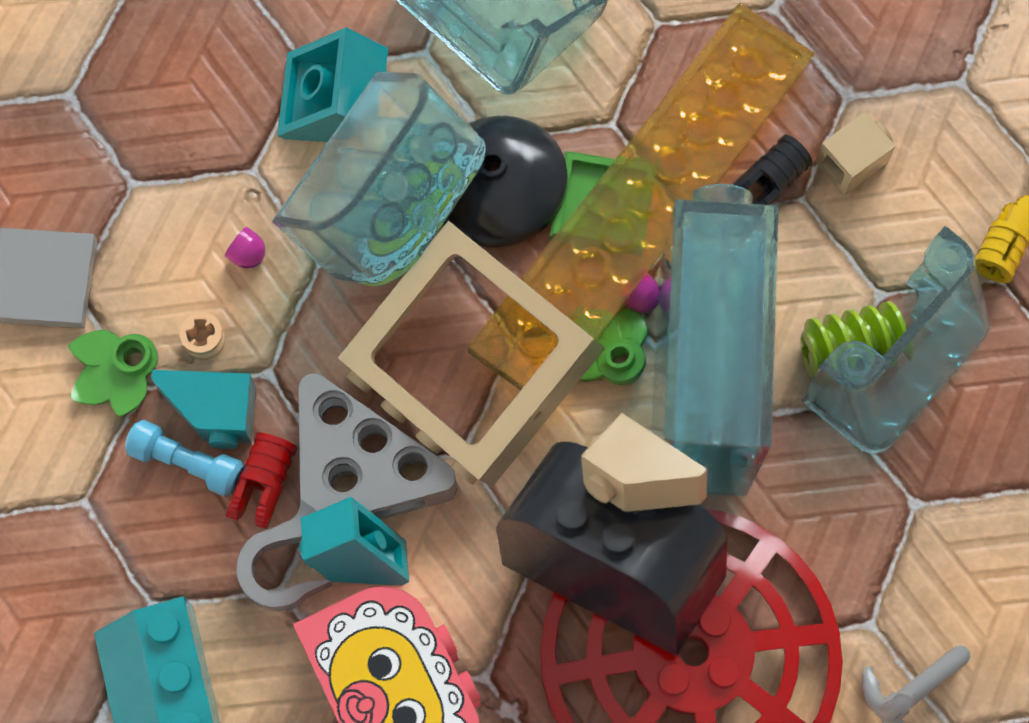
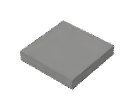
M0 228V323L85 329L98 241L95 234Z

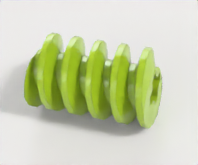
M891 301L882 302L878 310L872 305L864 306L859 314L853 309L843 312L841 320L836 314L825 315L822 323L817 318L807 319L800 337L804 363L812 380L818 379L820 364H824L830 376L837 375L838 360H843L848 371L851 372L856 369V356L861 355L867 367H874L875 352L879 351L886 363L893 362V351L896 347L899 348L902 356L906 359L909 355L906 323L896 305Z

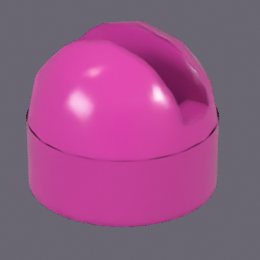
M246 226L230 244L224 257L239 267L254 268L263 261L265 256L264 241L257 233Z
M642 271L624 288L619 299L635 312L648 313L656 309L660 302V287L655 279L646 271Z

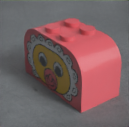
M387 586L368 588L293 624L339 723H480L475 709L481 706L479 701L481 698L468 671L458 675L453 665L454 662L459 660L456 654L458 651L445 624L435 628L425 607L406 591Z

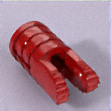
M257 432L253 440L254 445L251 446L249 458L244 465L245 469L240 474L228 506L226 517L239 521L246 511L253 489L262 491L263 494L255 512L254 524L257 527L268 529L283 489L282 484L287 477V470L292 463L291 459L296 454L297 446L278 436Z

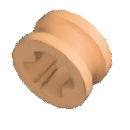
M197 312L191 314L183 320L179 328V338L185 351L195 359L208 360L214 358L222 351L225 345V334L220 322L209 313ZM206 327L209 333L215 331L214 335L207 337V344L203 346H198L195 339L190 342V338L197 336V328Z

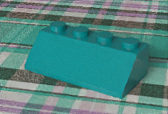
M184 596L133 610L94 632L114 723H221L194 608Z

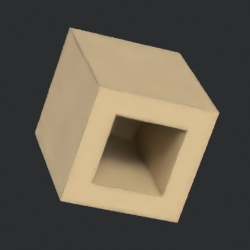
M865 111L822 142L815 162L845 196L886 166L896 145L893 143L889 130L882 123L874 122Z

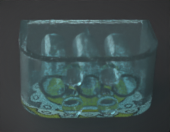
M376 72L272 223L335 279L369 286L387 284L408 271L424 253L482 165L486 151L485 142L420 74Z

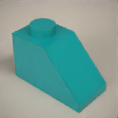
M152 370L151 379L160 394L203 441L209 442V446L218 449H235L238 447V443H252L256 386L251 374Z
M352 496L301 518L302 540L299 543L301 557L307 566L315 569L331 582L400 586L410 582L406 540Z

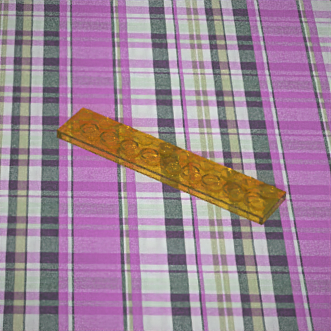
M739 3L521 280L598 341L625 306L637 285L651 272L811 63L815 52ZM508 295L468 345L467 353L521 391L556 348L558 337L552 330Z

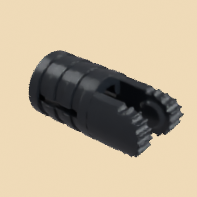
M783 135L778 139L777 144L768 150V153L761 156L759 161H755L725 191L734 199L737 196L743 195L755 182L764 189L744 210V214L753 222L785 192L786 187H789L796 178L803 174V171L808 170L813 165L812 158L799 141L792 136Z

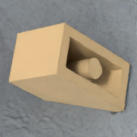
M623 413L581 455L583 481L589 493L603 503L610 501L624 512L698 505L707 497V469Z

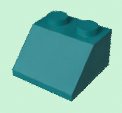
M345 27L288 52L277 136L289 140L350 144L380 133V124L383 117L384 85L387 77L388 48Z

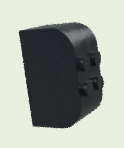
M572 442L555 443L496 526L502 565L677 656L727 576L728 542L724 529L715 517L700 504L624 512L610 501L603 503L597 500L586 489L583 481L581 455L588 447Z

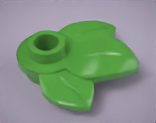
M630 308L624 309L615 319L607 312L599 309H584L577 312L574 323L605 347L604 351L580 380L589 382L604 377L607 381L617 385H629L638 380L646 366V356L642 345L648 335L647 325L642 315ZM620 356H629L623 363L617 364L613 362Z
M103 329L83 334L68 345L71 353L86 365L71 393V398L75 402L95 406L110 401L113 410L119 417L131 413L141 405L147 394V377L152 374V370H155L158 364V352L150 339L140 334H129L120 338L114 333ZM141 353L143 355L142 361L138 365H127V359L131 354Z

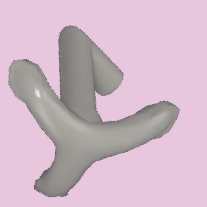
M964 646L952 648L898 692H892L886 698L880 691V682L873 675V666H866L862 676V690L865 701L881 719L882 723H905L902 718L910 712L909 709L965 666L970 659V652Z

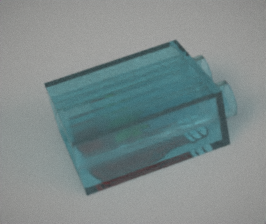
M729 184L702 186L693 191L692 200L675 199L659 270L660 299L657 309L651 432L707 469V494L746 497L772 447L779 206L753 204V195L749 190Z

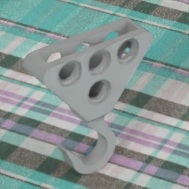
M319 374L306 375L298 385L299 511L293 519L252 536L241 549L237 560L236 571L241 588L254 604L269 611L291 610L301 605L307 598L332 586L330 580L326 578L293 585L281 592H271L263 589L256 582L255 567L259 558L265 552L277 547L300 543L302 540V517L352 496L380 520L448 502L456 494L455 472L448 463ZM338 407L348 412L345 420L337 425H329L322 421L324 414L331 408ZM370 435H381L387 439L385 447L375 453L364 451L361 448V444ZM410 462H419L427 468L425 475L416 481L404 479L400 472ZM342 473H351L358 478L354 488L347 492H338L331 487L335 477Z

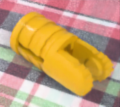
M1023 195L1017 198L1016 202L1004 205L997 219L991 223L988 233H986L983 243L980 245L977 255L972 261L973 269L981 276L998 283H1009L1012 281L1020 260L1029 246V195Z

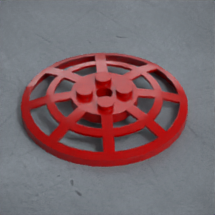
M706 509L720 524L745 532L759 540L745 562L727 555V570L734 573L735 576L720 597L717 595L713 597L688 639H696L703 643L707 650L706 661L699 666L687 665L681 660L679 653L675 656L635 634L631 650L602 655L603 634L607 620L594 613L588 630L587 658L557 664L556 641L558 627L567 599L554 592L544 619L540 647L542 682L549 709L556 723H575L564 702L560 685L590 679L593 691L602 709L613 723H656L665 709L680 714L694 715L696 723H717L715 711L728 705L737 696L762 714L754 723H805L787 708L798 679L799 647L827 644L829 662L826 689L819 712L813 723H830L840 693L843 665L840 631L832 605L816 575L799 554L779 537L750 520L724 511ZM775 553L784 558L804 581L818 606L823 624L794 625L784 600L772 584L761 575ZM751 587L755 588L768 603L778 621L779 628L751 632L746 620L736 609ZM784 649L783 674L778 691L773 697L750 679L754 667L755 652ZM635 672L637 680L649 697L633 719L626 714L615 699L606 676Z

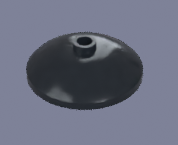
M514 116L485 117L464 125L443 143L455 141L457 147L462 143L469 142L472 147L467 157L474 156L475 164L472 170L464 176L467 179L466 187L458 197L452 200V208L441 222L445 225L449 221L479 246L506 247L524 242L543 231L560 211L568 188L567 166L557 142L539 125ZM497 162L501 164L500 168L496 171L490 172L486 170V167L491 163Z

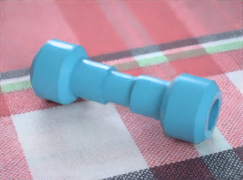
M146 420L136 422L130 429L125 441V450L128 456L144 463L156 459L170 466L173 464L188 470L189 474L205 480L208 490L224 497L234 493L240 474L244 471L241 460L226 454L215 458L200 451L194 452L182 447L181 443L165 437L160 426Z

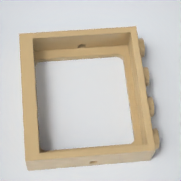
M448 221L340 354L338 359L351 369L346 377L367 394L374 389L385 399L380 406L389 415L402 424L408 418L420 429L415 435L420 442L436 454L443 449L453 457L455 461L450 467L458 475L472 485L477 480L494 486L604 351L605 347ZM454 257L465 259L552 330L558 337L556 348L483 438L474 445L468 444L383 371L374 360V356Z

